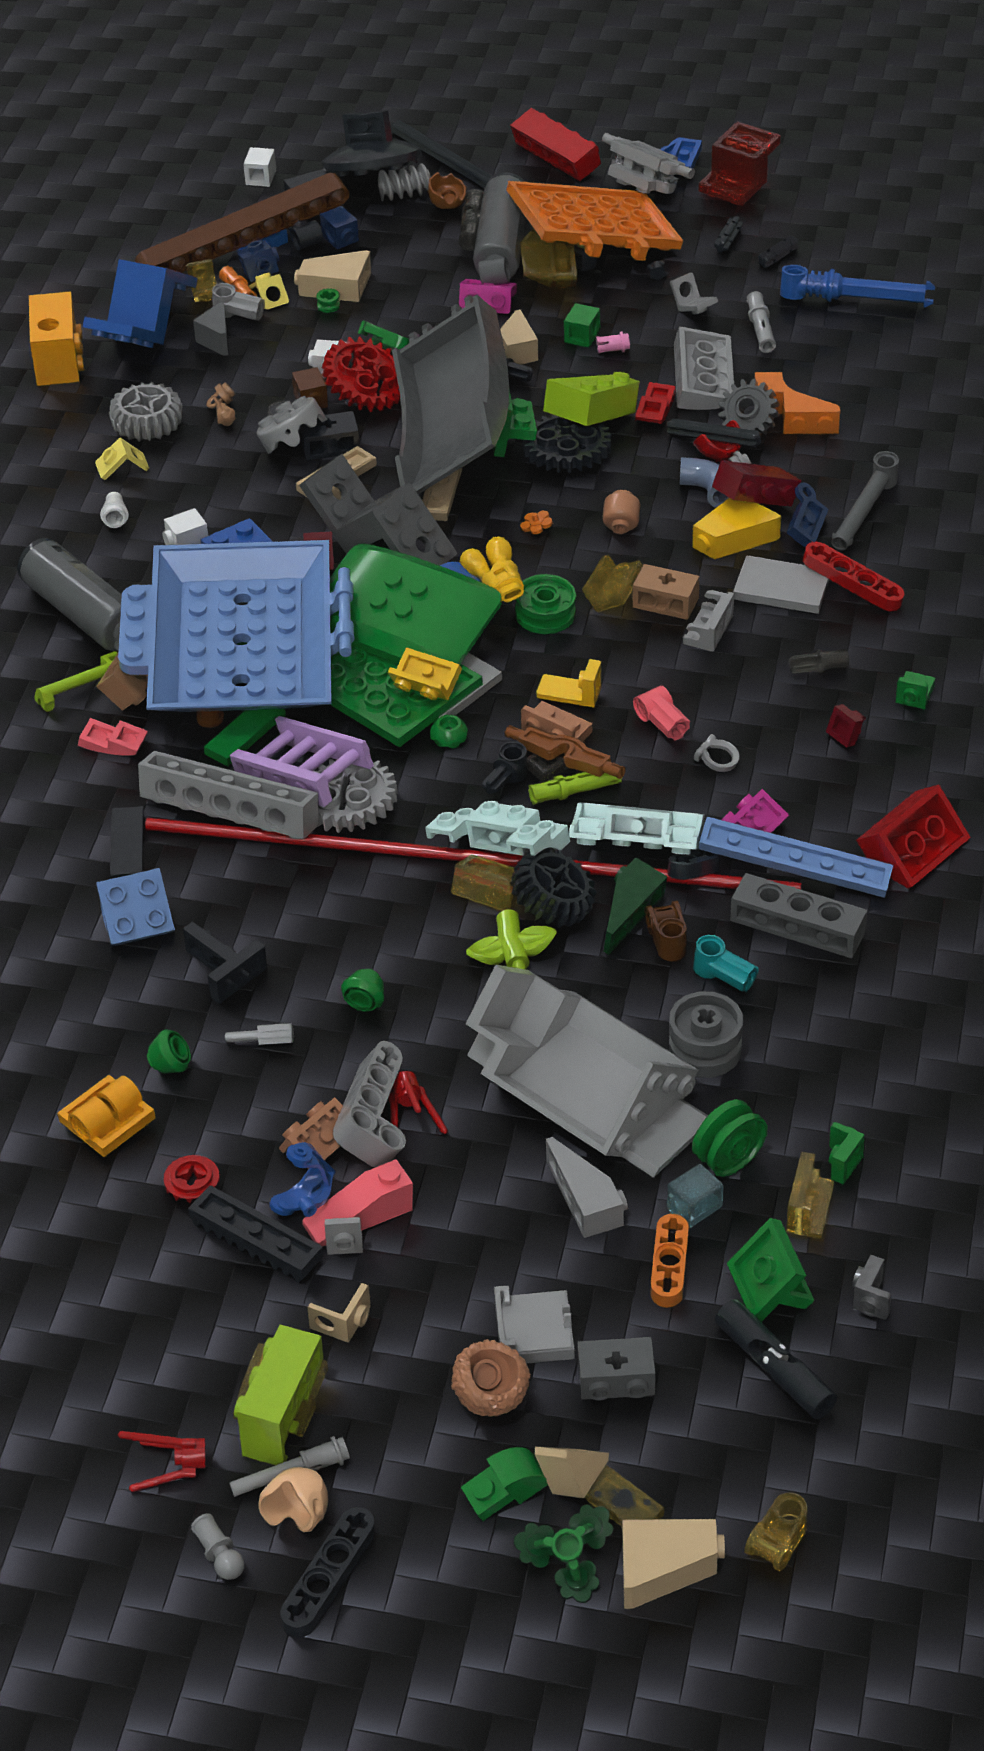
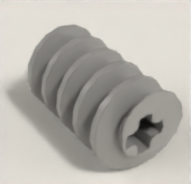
M423 163L418 165L417 170L414 165H409L407 171L405 168L398 169V174L396 170H389L388 175L385 170H380L378 174V188L382 202L385 194L388 195L390 201H393L394 193H397L399 198L403 199L404 191H407L410 198H412L414 190H417L419 196H422L423 188H426L428 191L429 178H431L429 170L426 169Z

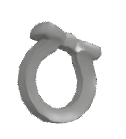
M711 734L696 750L694 760L699 762L702 758L704 763L715 771H731L736 767L739 760L737 748L730 742L715 739V735ZM710 748L726 750L730 753L732 761L727 764H718L710 758L707 750Z

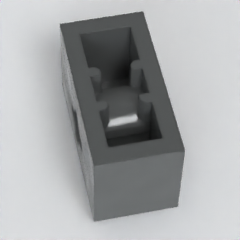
M651 1337L578 1341V1371L581 1400H605L616 1397L641 1398L655 1395V1365Z

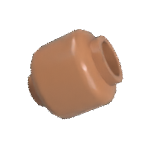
M617 490L605 498L603 522L607 528L615 533L624 534L638 526L640 502L635 495L627 490Z

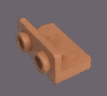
M541 701L535 708L525 705L521 709V726L524 731L529 727H533L552 735L571 736L582 742L592 733L591 722L544 701Z
M335 1097L326 1105L322 1101L317 1103L306 1114L309 1118L306 1122L300 1125L296 1121L282 1134L285 1140L279 1147L280 1151L284 1154L290 1145L307 1142L326 1161L341 1148L334 1139L333 1128L343 1105Z

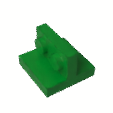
M510 390L507 420L497 444L493 448V454L497 457H505L508 438L535 440L537 434L532 401L520 398L511 400Z
M770 1218L727 1262L746 1308L761 1322L779 1304L806 1310L814 1302V1298L804 1279L806 1277L804 1269L781 1220Z

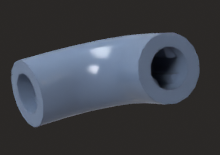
M681 457L679 485L698 486L706 489L708 502L715 508L729 498L712 487L719 464L710 460Z

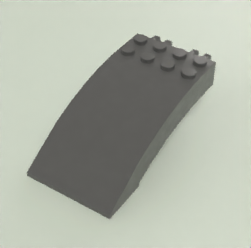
M471 295L467 296L464 299L465 307L463 309L458 304H455L451 307V317L434 328L429 323H426L422 326L423 335L419 336L418 333L412 332L409 334L410 343L400 350L397 348L392 350L402 408L401 447L399 455L395 457L400 487L410 482L417 494L422 493L494 448L507 420L509 405L508 367L496 310L478 295L474 297Z

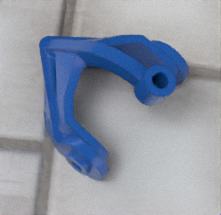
M302 1142L290 1145L286 1156L294 1166L309 1169L294 1187L273 1196L270 1200V1209L282 1216L292 1215L294 1211L299 1210L306 1217L313 1216L317 1208L327 1202L331 1192L332 1179L336 1171L311 1144Z

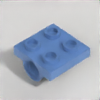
M160 868L96 882L102 916L111 947L175 931Z

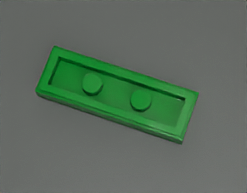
M285 709L245 710L204 746L205 755L229 766L232 764L229 755L237 749L246 751L276 725L275 719L278 716H286Z

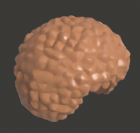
M486 1339L483 1342L471 1344L456 1356L451 1388L455 1391L461 1404L467 1407L469 1411L482 1417L486 1415L489 1417L500 1416L517 1408V1405L522 1403L529 1387L530 1373L525 1359L520 1356L516 1349H511L502 1342L498 1343L495 1340L489 1341Z

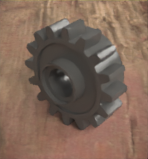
M742 379L741 386L738 388L732 384L731 389L733 391L731 393H723L727 399L726 402H719L720 408L724 410L719 413L721 420H725L722 425L725 426L730 421L735 420L741 429L759 431L761 434L767 435V429L775 427L774 417L776 418L780 415L775 409L780 404L777 399H773L776 396L772 389L768 390L765 382L758 386L756 379H752L750 385H747L745 380ZM755 406L751 413L744 414L746 408Z

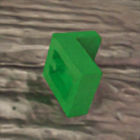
M906 671L904 677H899L895 703L925 709L935 687V677Z
M834 1122L830 1127L829 1146L832 1151L829 1156V1163L832 1164L831 1179L844 1184L863 1158L865 1134L837 1122Z

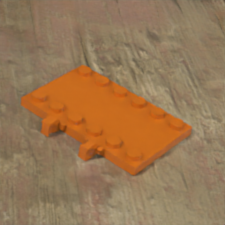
M508 181L506 191L540 238L545 242L564 241L574 245L579 243V245L585 246V253L589 257L596 258L600 257L603 244L613 245L618 248L625 247L631 249V256L635 260L646 261L649 248H658L663 251L681 249L683 239L646 193L633 190Z

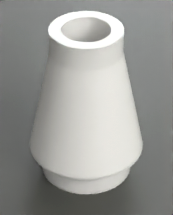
M110 492L106 496L100 517L108 527H121L128 520L129 513L121 494Z

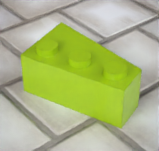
M614 372L612 375L547 379L543 411L585 426L633 414L636 411L640 381L629 378L630 375L624 372Z
M280 1324L274 1337L267 1339L263 1350V1360L260 1366H255L252 1369L249 1378V1388L245 1396L240 1395L235 1405L234 1416L238 1418L242 1456L272 1465H278L287 1461L288 1456L285 1455L284 1445L289 1433L295 1435L297 1433L300 1423L294 1421V1418L302 1401L308 1402L323 1360L322 1337L320 1335Z

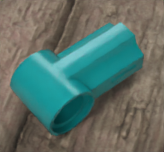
M705 935L696 942L693 964L696 974L703 978L711 979L717 977L742 992H747L751 988L758 975L759 967L726 950L724 941L718 936Z

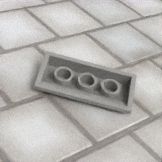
M679 326L674 341L677 408L691 410L720 408L719 402H726L727 400L723 393H731L733 391L731 389V385L734 384L731 336Z

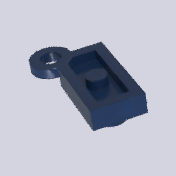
M802 482L795 488V494L801 502L796 507L786 533L796 542L806 547L807 544L816 542L829 509L816 499L814 489L809 484Z

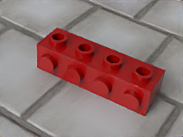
M530 108L510 125L516 144L579 181L601 165L598 154L599 148L593 141L584 139L576 131L572 132L564 127L562 123L548 118L543 112L540 113Z

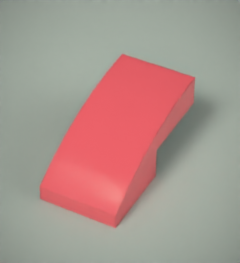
M90 718L79 737L78 746L111 755H136L148 731L123 721H119L117 726L114 727Z

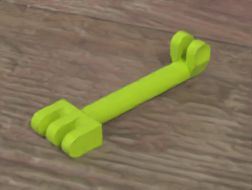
M114 651L101 656L100 666L36 689L35 701L46 712L51 711L55 706L54 695L102 678L118 652Z

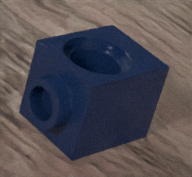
M343 206L320 214L323 237L336 249L359 241L357 219Z

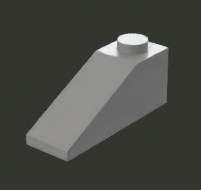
M547 1138L546 1161L583 1237L586 1238L624 1226V1211L628 1209L623 1191H617L609 1176L555 1138Z

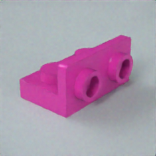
M465 279L460 283L459 306L462 309L465 307L464 299L467 296L471 295L474 297L478 295L493 307L497 313L509 314L511 312V299L516 294L517 283L494 285V283H484L483 285L481 280Z
M762 789L754 797L750 794L745 796L736 806L739 811L735 815L730 811L722 818V821L772 833L789 814Z

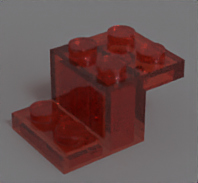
M737 121L712 145L711 172L699 182V192L743 206L767 182L768 155L780 145L781 135Z

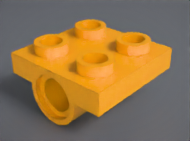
M107 1075L60 1110L58 1118L60 1123L105 1157L155 1119V1112L152 1107L143 1101L139 1089L132 1080L123 1075L117 1079Z

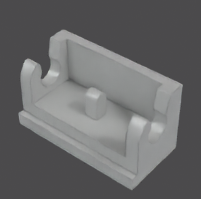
M714 590L706 592L704 595L706 598L715 599L718 603H702L694 622L689 623L686 628L689 631L683 637V644L714 652L733 617L734 593L728 592V594Z

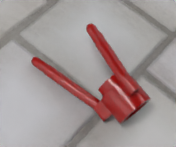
M411 1071L399 1072L392 1086L393 1092L388 1096L390 1102V1123L398 1128V1104L405 1107L413 1106L415 1112L420 1113L419 1100H421L441 1133L446 1134L448 1129L427 1097L424 1087L419 1086L416 1075Z
M126 1431L118 1433L119 1438L140 1441V1444L143 1446L175 1449V1465H182L181 1470L130 1485L129 1490L131 1492L147 1489L180 1478L196 1477V1469L206 1467L205 1438H176Z

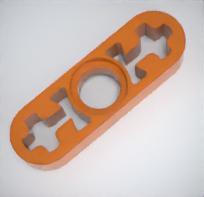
M678 1214L662 1216L656 1226L651 1276V1298L655 1304L665 1308L678 1305L683 1298L689 1225L687 1220ZM669 1229H676L675 1242H668ZM666 1255H673L680 1261L675 1265L669 1266L663 1264L660 1259ZM665 1278L671 1279L670 1292H663Z

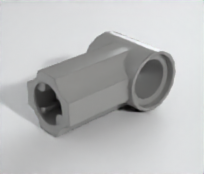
M219 283L212 288V304L215 306L218 303H224L226 318L237 315L257 321L261 319L265 307V299L236 292L235 287L229 283Z

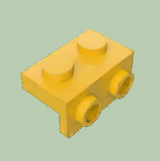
M406 647L397 668L390 667L387 673L393 680V685L400 690L410 692L413 689L419 691L422 696L428 699L437 700L438 697L448 701L462 668L457 663Z

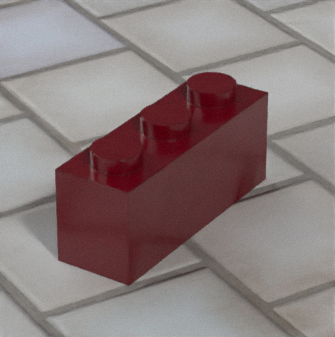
M721 460L712 487L734 501L792 507L796 498L795 488L802 480L780 467Z

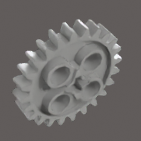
M329 759L328 766L321 764L318 767L319 771L314 770L313 772L321 774L335 761L333 759ZM375 761L371 769L351 764L329 782L332 801L325 807L318 805V826L323 824L324 831H328L334 826L337 833L343 827H347L349 832H353L356 825L365 829L366 822L374 825L377 824V816L386 818V810H393V803L397 802L396 794H398L394 773H389L388 766L381 767L380 761Z

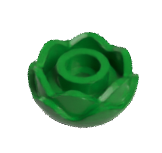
M444 715L435 720L431 726L430 737L439 747L457 748L466 740L468 728L461 718L455 715Z

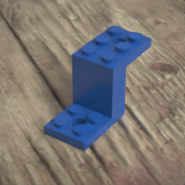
M119 259L108 320L84 317L83 327L92 329L91 335L150 348H153L154 343L163 345L174 289L186 291L187 287L196 288L198 278L163 267Z

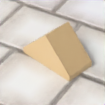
M535 1447L537 1461L546 1477L552 1494L584 1498L609 1459V1453Z

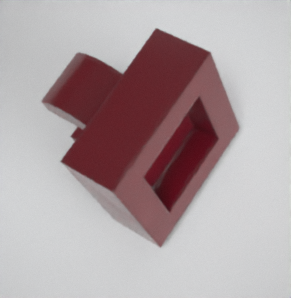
M843 704L837 705L833 709L826 733L846 748L855 746L866 717L857 710H850Z

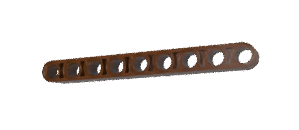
M327 173L145 249L136 256L135 262L163 267L182 273L244 247L251 242L289 228L300 220H308L339 207L348 200L350 193L337 174Z

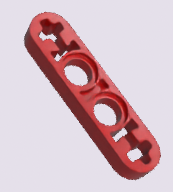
M811 542L805 547L803 562L808 568L883 610L896 611L900 609L905 594L903 588L824 543ZM835 567H842L846 569L847 572L838 571L835 569ZM859 581H867L872 585H863Z

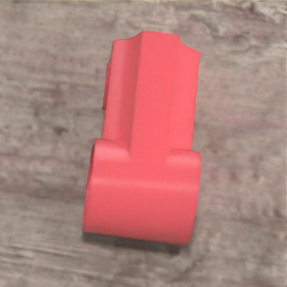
M658 686L633 699V706L640 720L643 722L650 720L667 738H672L676 741L681 739L686 731L690 729V720L673 705L672 697L664 686Z

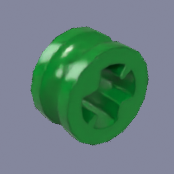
M330 288L320 290L316 295L318 310L325 313L337 311L340 308L339 292Z

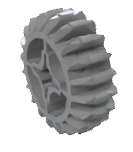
M153 382L145 385L141 383L138 386L131 384V388H122L121 393H116L115 398L110 400L109 417L114 431L119 432L122 437L127 436L128 440L137 438L140 442L143 439H148L149 441L152 438L161 439L162 435L169 436L171 431L177 430V426L181 424L183 408L178 393L173 392L172 387L165 388L164 384L154 385Z

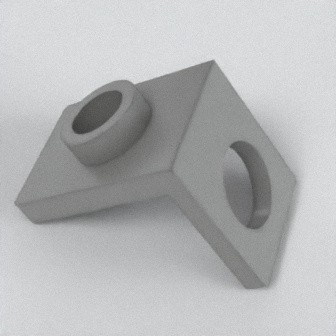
M693 273L685 274L670 281L679 311H692V314H699L706 311L708 306L718 302L717 297H700ZM684 281L691 288L690 294L687 297H683L679 291L680 285Z
M360 1217L325 1219L327 1255L363 1253Z

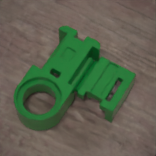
M363 320L358 331L359 334L367 336L368 333L372 334L373 345L381 342L383 349L391 348L393 350L397 348L400 350L410 343L406 337Z

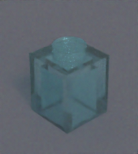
M700 1163L668 1184L667 1207L671 1214H678L684 1217L690 1228L722 1207L723 1184Z

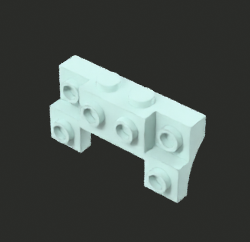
M496 801L484 802L476 810L460 808L455 814L453 812H442L425 827L427 838L432 839L436 834L449 835V841L454 843L458 838L468 834L470 847L524 856L529 850L530 854L535 856L543 849L549 847L559 851L570 842L568 825L554 823L550 820L540 821L539 810L525 808L522 805L498 804Z
M579 802L577 803L573 822L570 825L569 837L577 838V844L596 845V840L611 839L612 845L631 846V842L644 843L643 848L662 849V845H664V847H672L671 853L689 855L691 854V849L696 850L699 847L705 814Z

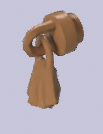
M224 382L214 387L216 393L208 399L206 405L211 409L216 407L218 424L230 426L236 419L235 410L226 404L233 401L232 397L236 394L228 383Z

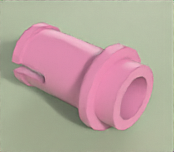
M621 331L618 335L596 337L598 354L619 350L624 353L625 350L630 349L628 333L623 334Z

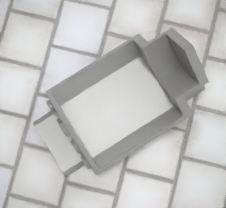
M495 965L466 1022V1025L478 1032L467 1056L484 1067L480 1074L605 1156L623 1157L654 1178L693 1141L696 1131L708 1116L683 1100L694 1088V1078L699 1070L576 992L558 989L529 970Z

